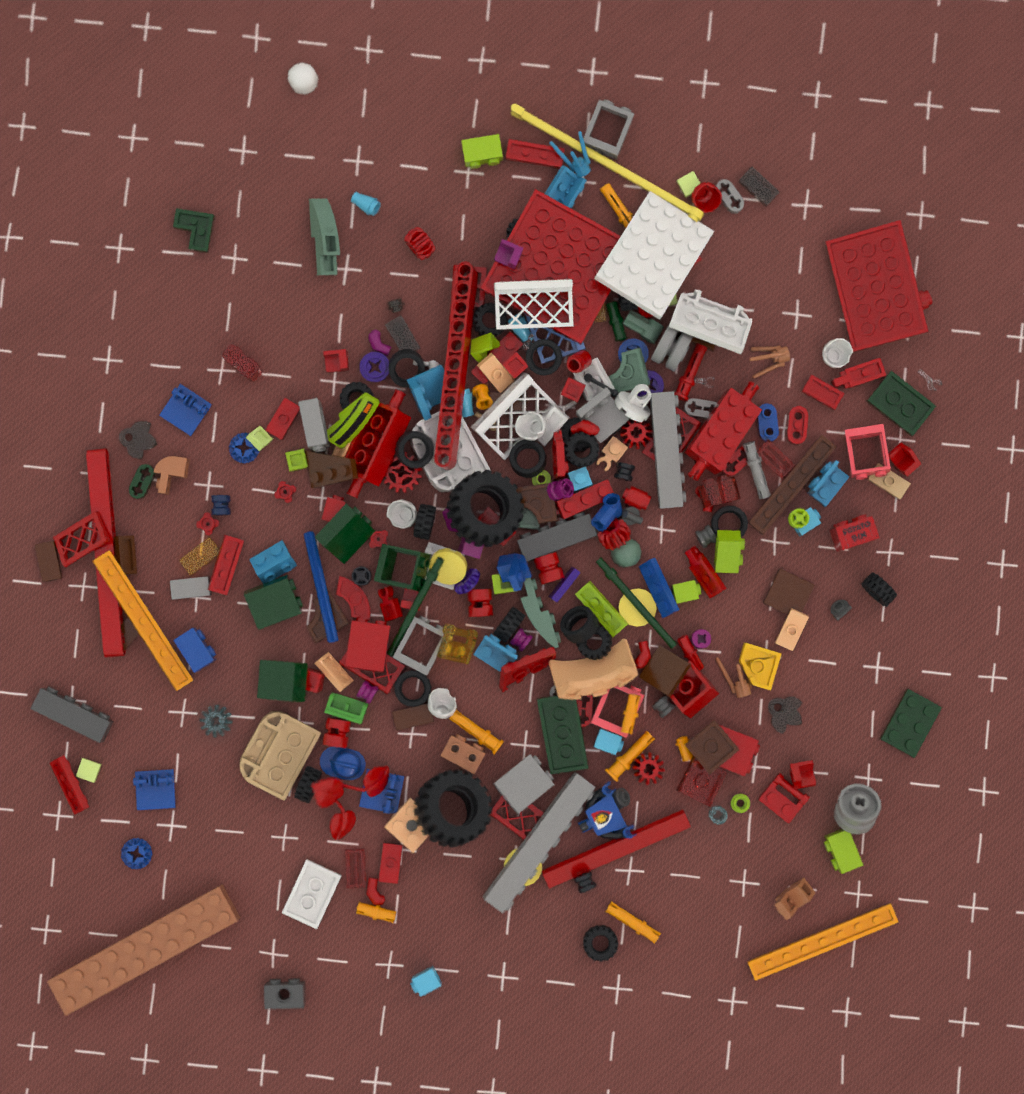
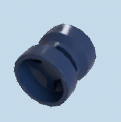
M230 495L211 496V502L213 503L211 515H231V509L229 508V503L231 502Z

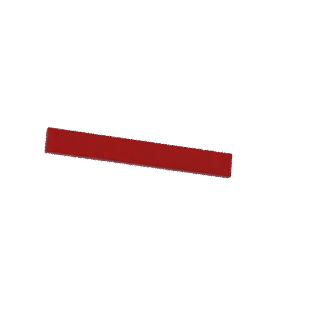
M682 809L632 831L631 834L637 835L631 839H613L542 870V874L550 889L690 828L689 821Z

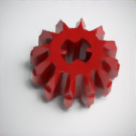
M419 227L411 229L404 237L409 249L420 260L430 257L435 251L434 243L427 233Z
M633 420V424H631L630 421H627L626 424L629 427H621L622 430L627 431L620 433V437H627L623 440V444L630 441L629 448L631 449L633 444H636L637 450L640 449L639 443L646 447L647 444L644 439L647 441L652 439L646 434H652L653 431L650 429L645 430L650 426V423L642 425L643 422L637 423V421ZM634 429L642 432V434H639V438H634V435H631Z
M616 518L606 530H603V532L599 531L597 535L605 549L614 550L615 548L620 549L622 545H626V542L630 540L631 532L623 519L618 520Z
M648 752L647 759L642 753L640 754L643 759L642 761L637 758L635 759L639 766H632V769L639 770L633 775L634 777L641 775L638 779L640 783L646 778V785H649L650 779L656 784V776L659 779L663 778L658 772H665L664 768H659L664 762L659 761L656 763L659 756L655 755L652 759L651 752ZM646 764H649L650 766L653 765L654 768L651 769L652 773L648 774L647 771L646 773L644 772V769H646Z

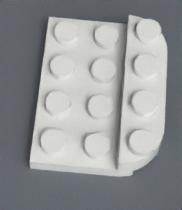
M700 290L680 295L669 324L670 328L742 354L752 325V319H749L743 312L744 308L738 305L735 310L700 297L702 293Z
M439 411L431 415L432 418L426 421L424 419L419 421L412 431L424 433L433 442V457L427 465L422 467L430 483L439 492H452L454 487L469 474L471 475L479 470L482 473L484 470H490L463 417L461 418L455 467L451 470H444L435 463L434 456ZM453 418L447 421V426L453 423ZM451 437L445 439L444 445L450 443ZM410 439L411 447L418 460H420L426 451L425 444L420 439ZM448 456L443 458L442 464H446L448 462Z

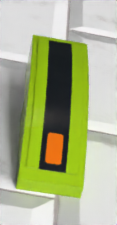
M365 392L339 413L340 420L326 430L329 442L343 449L367 424L379 405V400Z

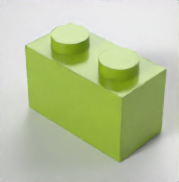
M499 134L461 140L465 167L474 169L481 167V164L492 166L503 161Z
M717 530L714 556L715 573L739 572V566L743 565V554L740 553L745 547V539L741 538L740 531Z
M840 829L824 836L826 839L824 846L827 852H831L833 856L831 863L835 871L838 870L843 874L863 866L851 833Z

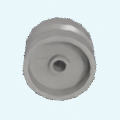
M668 325L650 360L660 364L665 356L668 355L669 358L665 367L675 372L679 362L683 361L693 336L682 332L677 340L675 337L678 330L670 328Z
M864 784L849 785L840 793L834 809V818L844 831L851 834L866 833L875 824L881 810V800L871 787Z

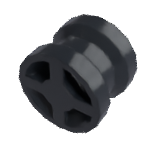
M617 462V472L614 473V478L632 482V471L635 470V466Z
M357 567L352 572V580L359 586L369 584L372 579V574L366 567Z
M591 871L573 878L574 882L579 886V893L586 892L597 886L596 882L591 878Z

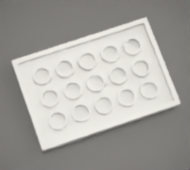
M650 191L594 279L660 320L714 231L699 221L695 222L688 217V214Z

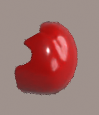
M702 182L694 188L691 194L692 203L703 213L713 212L722 202V193L714 184Z

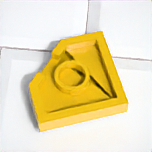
M748 643L743 644L739 663L751 685L767 690L772 689L781 653Z

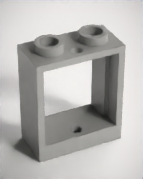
M599 100L583 138L585 145L602 155L617 160L633 121L634 113L629 108L614 106V103L609 100ZM601 109L627 119L616 147L590 137Z
M318 398L300 401L299 407L308 448L316 453L327 451L326 448L330 447V442L327 436L322 403Z
M420 615L419 618L414 617L393 658L427 676L449 634L446 633L447 629L438 624L434 627L429 624V619ZM416 624L442 636L427 666L401 653Z

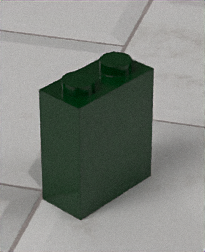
M347 504L315 536L343 564L375 532L370 526L372 522L365 515L361 518L363 513L355 506L351 508Z
M288 575L244 591V597L258 630L302 614L301 608L304 605L301 597H297L294 590L297 588L293 578L289 579Z
M260 660L257 698L305 702L308 663Z

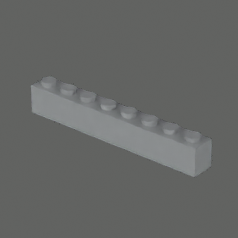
M576 772L571 775L482 897L485 901L502 913L512 907L514 904L513 899L517 894L520 895L526 887L524 884L528 878L531 880L535 876L537 866L546 861L549 856L548 851L551 847L555 848L560 841L559 836L572 825L570 821L574 816L577 817L582 812L584 802L586 800L589 801L593 797L595 786Z

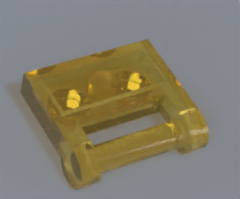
M445 624L443 627L444 635L437 657L469 664L478 632L473 629L465 630L456 628L452 624ZM453 636L465 637L467 639L466 643L452 640Z

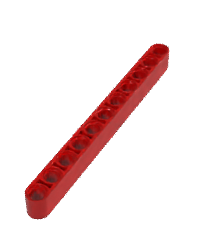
M466 261L459 263L456 269L434 456L435 463L444 470L453 469L457 462L478 280L476 268ZM470 269V273L464 276V272ZM468 287L467 293L462 294V290ZM466 306V310L460 313L461 307ZM464 324L463 330L457 332L458 327ZM462 343V347L455 351L457 344ZM460 362L459 367L453 370L454 364ZM457 381V386L451 388L452 382ZM455 399L454 406L449 407V402ZM453 418V423L447 426V421ZM451 437L450 443L444 445L445 439ZM448 456V462L446 464H442L443 458Z
M107 448L87 450L86 460L91 514L95 511L99 512L110 538L108 543L94 550L95 559L109 550L116 559L114 546L116 529L109 453ZM93 520V521H92V528L94 529V527H95V522H94V520ZM97 533L94 543L101 540L99 533ZM96 568L103 653L105 658L125 656L126 650L124 651L123 648L125 638L121 629V624L124 622L123 609Z

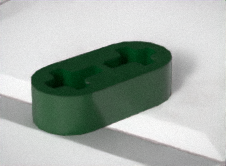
M143 464L137 469L129 486V494L133 498L142 499L147 495L156 474L152 466ZM147 468H149L148 472H150L151 475L146 476L144 481H142L144 477V474L141 473L142 470H147ZM142 482L140 489L143 490L142 494L138 493L136 496L134 488H138L140 483Z

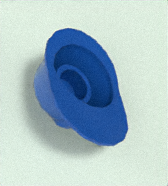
M329 747L322 752L320 757L321 769L331 777L355 780L365 770L366 762L360 752L352 749Z

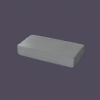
M209 576L170 580L172 600L211 596L210 590H207L210 583Z

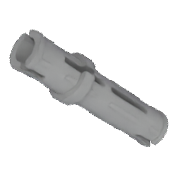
M755 441L744 443L743 447L747 456L746 462L750 466L759 499L770 497L771 494L761 465L762 459L757 453Z

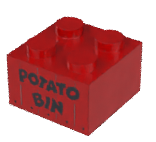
M866 514L852 518V523H848V520L834 524V529L829 530L836 552L880 538L873 516L867 517Z

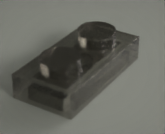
M753 167L738 181L765 207L780 193Z
M402 315L385 324L399 350L409 349L416 352L421 349Z

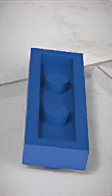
M652 558L638 566L662 618L668 617L680 610L656 558Z

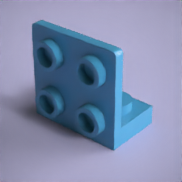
M442 365L407 379L417 408L425 421L432 418L430 414L432 407L441 403L444 368Z
M837 460L826 463L820 470L822 475L814 478L808 485L810 490L807 493L824 507L829 504L849 478L846 473L837 467L839 464Z
M492 634L489 637L485 635L473 655L501 672V667L506 663L515 662L518 657L515 655V649L509 645L503 647L499 644L501 640Z

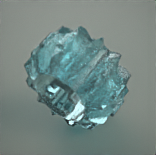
M215 705L214 710L211 706L207 707L208 712H202L206 719H199L200 722H205L206 724L201 726V729L208 728L206 735H210L213 731L214 738L218 736V732L221 736H224V730H231L226 724L233 723V720H227V717H230L232 714H224L227 708L223 707L220 710L219 705ZM218 716V721L220 722V725L217 724L214 726V720H212V718H217Z

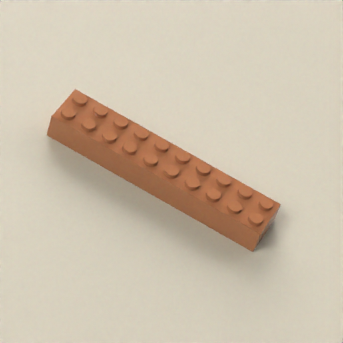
M223 884L54 976L47 982L66 1016L237 922L240 916Z

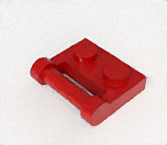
M778 773L758 800L789 824L807 803L810 796L806 793L803 794L798 789L794 790L793 785L785 780L781 773ZM778 784L796 797L798 802L796 804L791 802L775 789Z

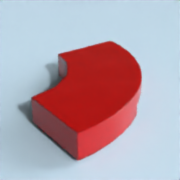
M339 576L336 595L348 602L351 609V617L364 618L370 621L371 609L364 591L350 579Z

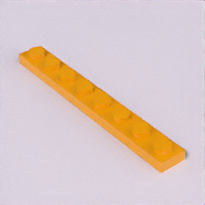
M109 550L92 562L174 689L178 691L192 682L193 679L111 551Z
M889 903L747 961L756 981L898 923V919L892 905Z

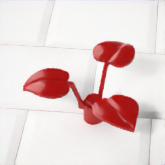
M387 765L378 766L368 771L363 780L364 788L344 784L338 778L324 779L311 785L316 803L320 807L326 808L335 802L341 813H336L330 821V833L335 840L347 835L356 822L355 813L352 810L345 811L337 800L343 796V788L360 792L367 791L369 797L377 796L385 789L388 783L389 767Z

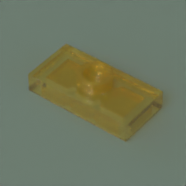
M208 537L179 561L192 576L219 554L220 549Z

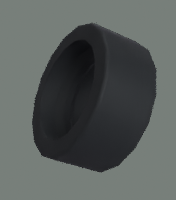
M537 340L528 348L526 362L534 373L543 376L550 375L560 367L562 352L559 346L552 340ZM540 346H548L555 353V362L549 368H539L533 361V353Z
M404 349L393 354L388 368L390 377L395 384L400 387L409 388L407 379L399 377L396 373L398 361L403 358L415 360L418 365L416 375L425 372V365L419 353L414 350Z
M410 431L400 436L396 443L395 451L401 463L407 467L417 469L424 467L431 461L434 454V446L431 439L424 433ZM413 438L423 441L426 448L423 458L417 461L409 460L404 454L406 442Z
M522 440L512 447L510 464L517 475L524 478H533L544 470L546 454L538 442ZM533 449L538 453L539 462L535 467L524 469L518 465L517 456L522 450Z
M728 505L721 507L714 513L711 519V529L715 536H717V530H719L718 520L725 513L737 515L741 523L739 529L741 537L745 535L748 529V520L742 509Z
M586 606L573 607L565 613L560 622L562 633L572 643L587 641L596 633L599 626L597 617ZM587 618L586 623L581 628L571 631L576 622Z
M411 670L404 672L398 677L395 682L394 691L397 699L402 704L416 707L422 705L429 698L431 684L425 674ZM416 677L423 682L424 693L420 698L410 700L403 695L402 684L407 678Z

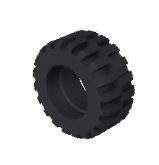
M479 470L471 475L469 474L454 487V490L449 495L450 500L447 502V508L450 511L447 512V517L452 520L450 526L452 529L456 528L458 531L456 535L459 538L462 536L466 538L465 542L468 544L475 542L474 545L477 547L482 545L485 547H491L494 544L498 545L510 537L520 526L519 523L524 516L521 513L524 510V504L520 502L523 499L522 494H518L516 484L512 485L509 482L511 479L507 476L501 477L502 474L496 471L491 474V470H484L482 473ZM475 493L487 494L496 501L500 510V518L496 524H485L475 517L471 509V497Z
M457 769L455 771L447 770L429 779L418 791L419 796L415 798L414 803L418 805L414 809V815H418L419 818L416 822L418 826L421 825L423 827L421 832L424 836L428 834L430 836L429 840L433 843L439 841L438 844L443 847L447 845L449 847L462 846L478 838L486 830V825L491 820L488 815L492 813V807H489V803L492 801L491 797L486 795V791H488L486 786L482 787L480 785V779H473V774L469 772L463 774L462 770ZM446 791L460 796L466 805V820L460 826L449 823L441 814L439 801L442 793Z

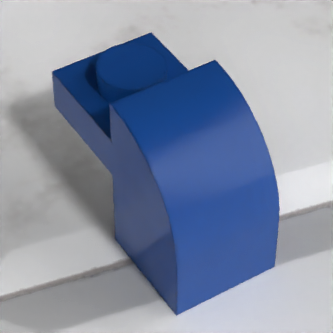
M517 553L499 557L497 570L502 582L510 581L514 591L521 590L525 578L532 577L526 558Z

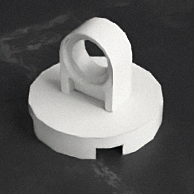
M639 384L633 388L631 393L621 391L615 398V404L619 410L623 408L627 411L625 415L637 422L646 421L651 414L650 409L646 405L651 399L650 389L646 384ZM640 391L647 392L643 397L637 396Z

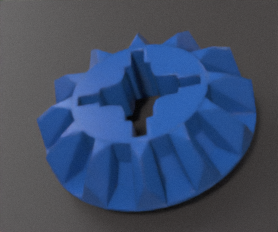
M634 338L624 341L618 350L620 362L622 361V352L641 348L646 363L649 356L646 344Z
M240 433L231 439L229 445L230 455L237 462H252L259 454V450L246 438L249 433ZM245 440L246 445L252 449L245 450L243 456L242 450L236 447L242 446Z
M131 839L121 849V858L124 864L131 869L144 868L151 861V846L143 839ZM138 848L139 853L143 856L137 857L134 861V855L130 852Z

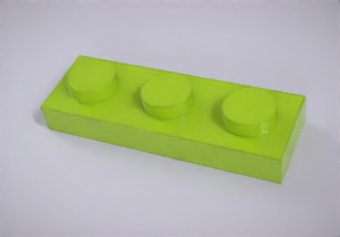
M591 581L575 594L586 607L591 609L598 621L612 637L628 625L627 621Z

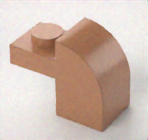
M169 456L157 463L154 473L161 475L160 478H157L156 482L158 493L169 495L172 476L187 479L189 459Z
M803 877L784 890L775 899L777 902L774 905L777 911L788 920L799 907L808 903L816 892Z

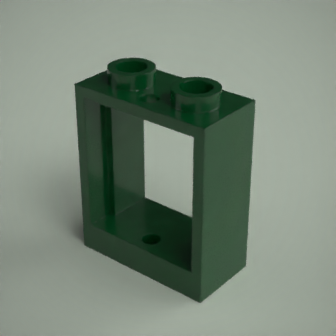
M382 544L374 581L419 592L426 580L425 575L430 565L431 555ZM397 553L417 557L411 585L391 580Z

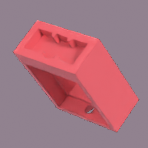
M884 424L845 430L844 435L851 478L863 480L867 479L869 475H875V477L886 476L890 472L891 467ZM879 436L884 466L856 470L851 440Z
M618 685L614 687L628 694L641 696L638 705L639 710L644 695L641 694V689L632 685L630 689L624 686L619 687ZM608 689L607 694L601 695L591 723L627 738V733L620 732L622 727L599 718L610 691Z

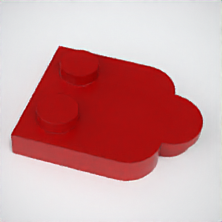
M561 430L553 432V480H561L568 473V461H565L564 441Z

